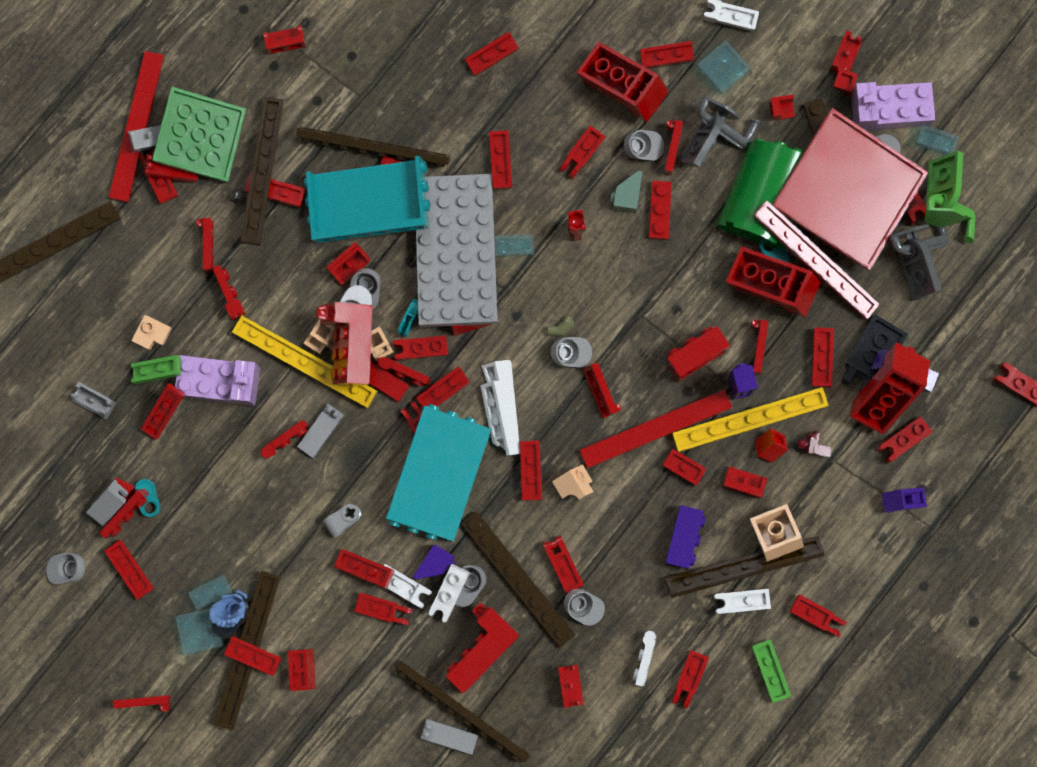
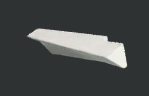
M494 361L482 365L487 383L480 385L489 428L491 429L492 443L506 450L507 456L520 454L511 361Z

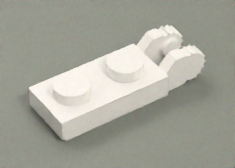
M647 631L645 637H643L645 649L640 650L638 661H641L640 668L635 669L633 680L636 681L635 685L641 687L645 686L657 637L652 631Z

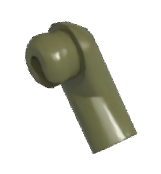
M565 316L559 326H548V336L567 335L574 327V319L571 316Z

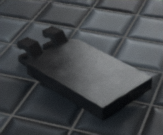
M874 314L844 363L846 365L845 368L848 370L841 379V382L848 385L856 374L865 379L858 389V392H861L877 373V371L871 368L878 351L890 350L896 342L902 345L908 333Z

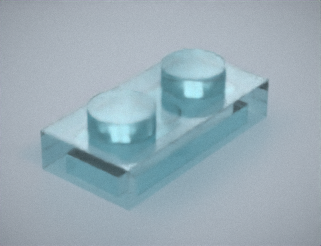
M922 124L915 144L944 154H950L955 152L959 136Z
M533 234L494 236L495 257L534 255Z
M225 574L190 591L189 595L196 609L200 610L220 600L222 595L233 593V590Z

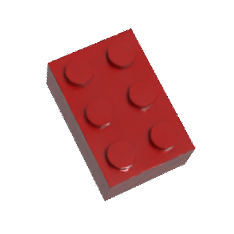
M718 326L706 328L701 332L702 334L699 338L696 339L694 336L685 342L683 348L679 349L676 347L668 353L665 364L677 382L728 351L730 344Z

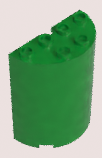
M759 138L751 141L715 227L744 239H750L757 244H760L763 239L765 240L764 247L772 250L774 248L783 249L788 255L789 249L756 220L753 215L764 201H768L771 205L773 204L804 151L798 148H788L781 141L773 143ZM783 215V216H784L785 218H787L797 229L799 228L800 225H798L797 223H795L794 221H792L791 219H789L788 217H786L785 215Z

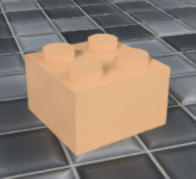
M787 504L750 518L766 561L804 547L802 537Z

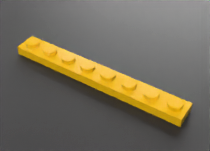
M244 316L240 317L232 331L233 334L367 409L377 394V391L368 385H333V380L331 379L332 365Z
M823 387L680 430L672 433L677 451L681 452L822 409L829 405Z

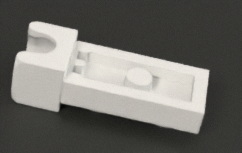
M719 0L707 1V7L714 11L705 12L704 21L717 22L754 32L759 11L723 3Z
M396 570L388 586L389 590L422 609L424 604L419 601V595L422 593L432 594V591Z
M451 564L431 606L430 616L436 610H441L443 612L442 621H448L470 572Z
M769 589L714 594V599H721L724 602L723 608L717 609L715 611L716 614L771 609Z

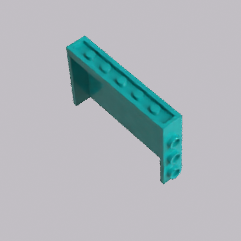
M415 156L413 161L320 174H313L307 171L304 185L308 191V197H306V206L309 208L307 223L311 228V240L316 243L429 229L428 211H430V201L426 196V192L429 191L428 181L425 180V173H427L426 162L419 156Z
M428 404V407H422V414L385 519L389 520V525L399 527L401 524L407 526V531L416 534L419 531L424 532L427 538L437 540V537L454 542L491 429L476 424L477 420L465 417L464 420L457 417L458 414L447 410L444 413L439 411V407Z

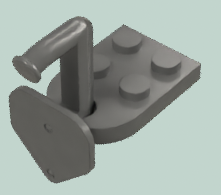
M704 96L698 107V114L702 122L696 129L678 163L688 167H700L707 159L708 151L716 144L718 134L736 147L745 149L752 140L761 121L750 119V125L744 136L723 123L725 119L738 120L739 114L728 106ZM709 108L714 113L709 114L706 112V109Z
M929 224L889 236L893 249L900 253L902 267L913 301L942 290L930 250L942 248L949 244V237L945 227H936L939 236L925 240L919 239L917 233L928 229ZM906 238V241L901 246L899 239Z

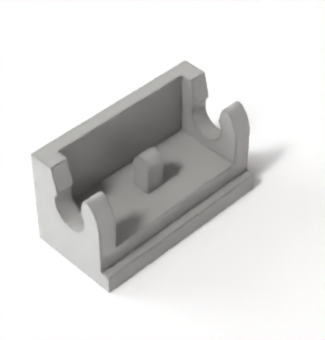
M161 125L128 131L133 153L154 149Z
M78 381L76 392L71 394L72 401L107 420L116 402Z
M115 479L86 512L102 526L126 502L123 496L126 497L128 495V492Z

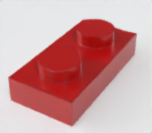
M674 449L671 450L663 464L664 468L697 486L706 471L705 467Z

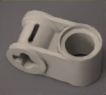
M347 504L322 522L333 538H335L360 519L361 510L358 506ZM349 509L355 510V512L353 513V518L350 516L347 517V515L349 514Z

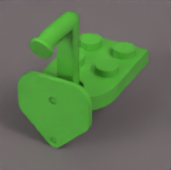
M955 151L929 161L925 222L936 227H946L965 220L966 234L963 240L967 243H973L975 240L976 216L972 209L957 202L962 186L963 153Z

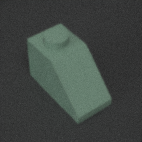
M637 171L618 185L616 192H612L610 204H614L613 210L636 213L642 171Z

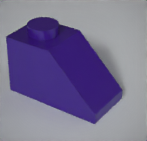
M924 487L882 493V504L885 513L927 507Z
M434 544L413 578L421 580L444 575L449 570L451 564H456L454 562L455 557Z

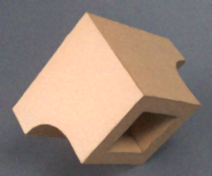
M144 315L132 342L148 350H151L155 343L164 346L172 328Z
M318 320L303 344L318 354L322 352L324 347L333 350L334 340L332 333L335 327L320 325V320Z
M380 326L371 330V353L377 361L379 358L393 352Z
M583 465L569 470L552 481L562 499L569 495H575L578 499H581L593 493L589 485L593 481Z

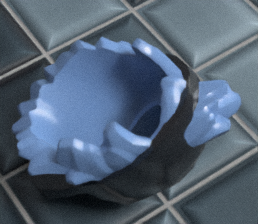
M237 590L234 593L222 595L220 601L212 605V608L209 610L210 620H212V630L216 635L230 638L235 635L239 627L246 621L249 613L246 593Z

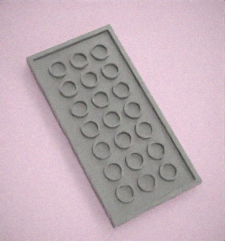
M492 174L425 177L429 186V191L426 192L427 199L430 201V211H428L429 229L416 230L419 327L498 324Z

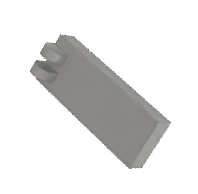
M327 404L297 447L312 458H315L344 417V414Z
M429 719L426 720L421 739L471 755L478 738L476 734Z

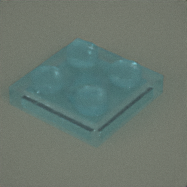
M727 40L697 64L698 69L721 94H724L751 70L749 64Z
M210 608L175 616L183 655L223 646L222 637L216 635L212 630V620H210L209 616Z

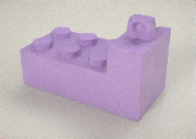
M876 82L856 83L851 93L853 122L865 130L931 126L935 121L932 82L876 86Z
M180 355L181 376L176 377L175 387L186 393L183 398L255 406L260 367L255 362L240 360L232 362Z

